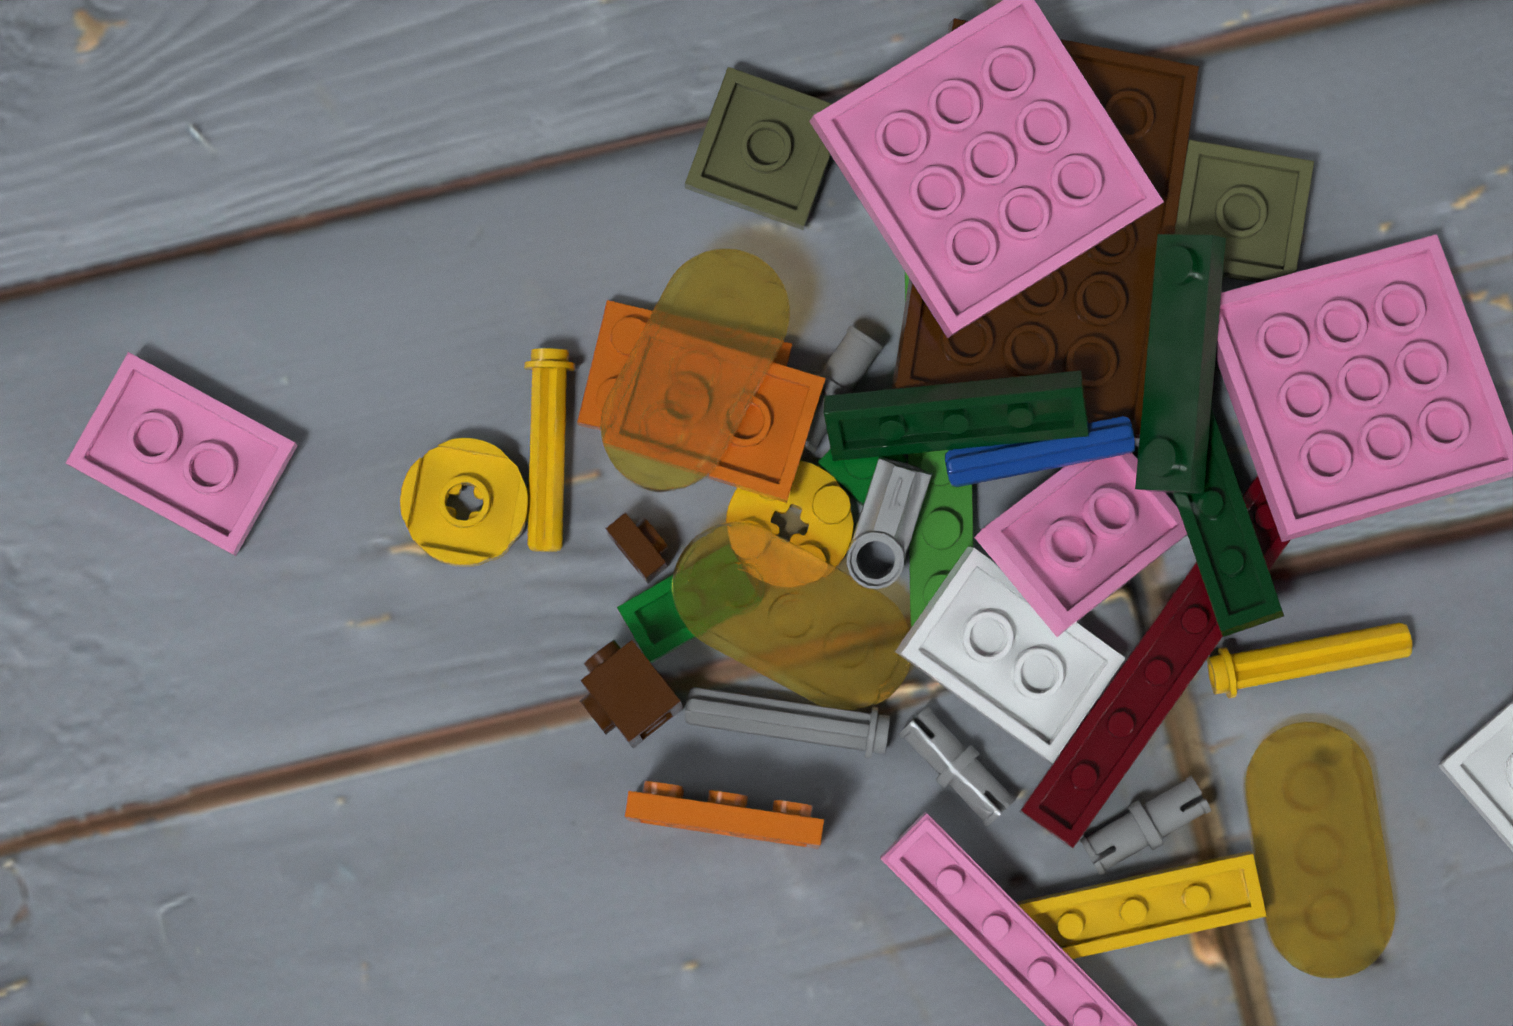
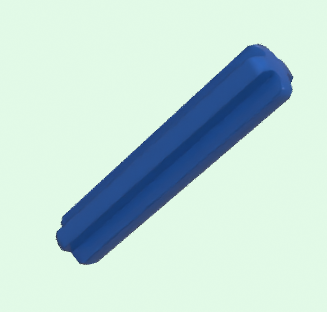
M1122 416L1088 423L1089 436L949 450L945 453L948 479L952 486L961 487L1131 454L1135 451L1132 424L1128 417Z

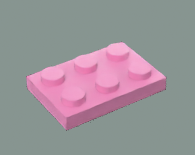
M128 352L67 459L66 464L236 556L298 445Z
M1133 453L1063 467L985 526L974 537L1056 637L1060 636L1187 536L1179 509L1165 492H1149L1135 489L1138 459Z

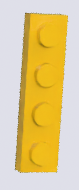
M1250 851L1016 902L1072 959L1267 917L1254 855Z

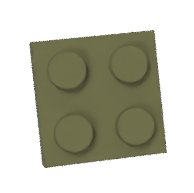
M728 67L685 181V189L804 231L831 154L809 121L813 115L827 108L832 103Z
M1189 140L1174 234L1215 235L1226 238L1223 277L1259 283L1296 273L1314 161Z

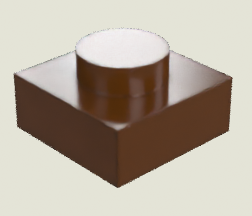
M625 512L605 528L607 535L647 584L667 569L666 562L660 554L668 548V545L646 518H643L635 525Z

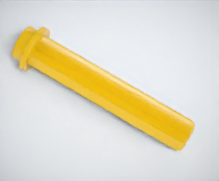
M538 348L531 349V361L524 362V369L532 370L527 545L530 550L535 552H557L561 550L563 544L567 371H574L575 363L569 362V350Z
M1398 622L1230 654L1226 647L1219 648L1218 655L1207 658V669L1213 693L1215 695L1225 693L1228 699L1236 698L1237 689L1409 657L1412 654V640L1408 626Z

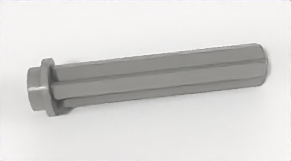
M699 687L690 689L685 708V720L689 725L866 751L865 758H871L872 752L885 754L890 716L878 714L879 708L872 707L871 713Z

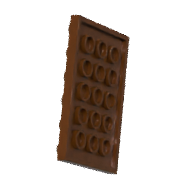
M953 18L949 23L948 33L968 21ZM1060 39L1164 202L1151 212L947 338L909 278L892 389L1081 370L1088 423L1122 416L1128 417L1132 424L1134 438L1139 439L1157 235L1175 233L1199 66Z

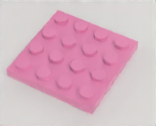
M1003 0L813 115L809 121L947 338L1151 212L1164 202L1035 0Z
M1437 234L1221 293L1216 361L1282 542L1513 477V434Z

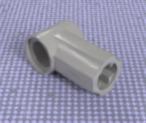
M884 457L878 458L847 554L849 574L856 583L869 589H881L890 586L898 580L903 571L904 560L931 480V472L902 461ZM872 541H879L888 545L895 557L892 566L882 572H871L864 568L858 557V552L863 545Z

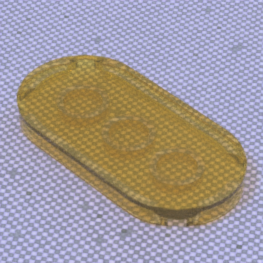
M714 249L700 253L686 261L669 280L608 394L601 414L600 431L605 451L618 473L632 484L642 489L659 493L685 489L706 479L723 459L776 359L789 328L790 305L786 289L777 273L762 259L737 249Z
M726 522L710 527L689 542L676 563L672 579L674 603L681 619L695 637L708 646L822 707L856 711L857 708H865L871 704L876 705L889 698L900 687L909 671L911 663L895 652L909 632V627L901 610L887 595L878 589L863 587L856 583L847 572L764 527L747 522Z
M1318 722L1290 724L1274 731L1255 749L1243 777V796L1252 852L1267 916L1263 917L1264 925L1273 948L1291 966L1313 977L1343 978L1366 969L1379 958L1390 941L1395 922L1394 900L1373 774L1369 761L1360 746L1343 731Z

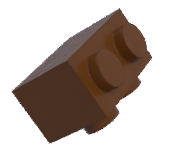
M613 640L584 663L590 673L582 678L581 682L589 694L582 698L580 702L606 735L614 728H617L632 748H635L683 710L681 701L633 640L622 648Z

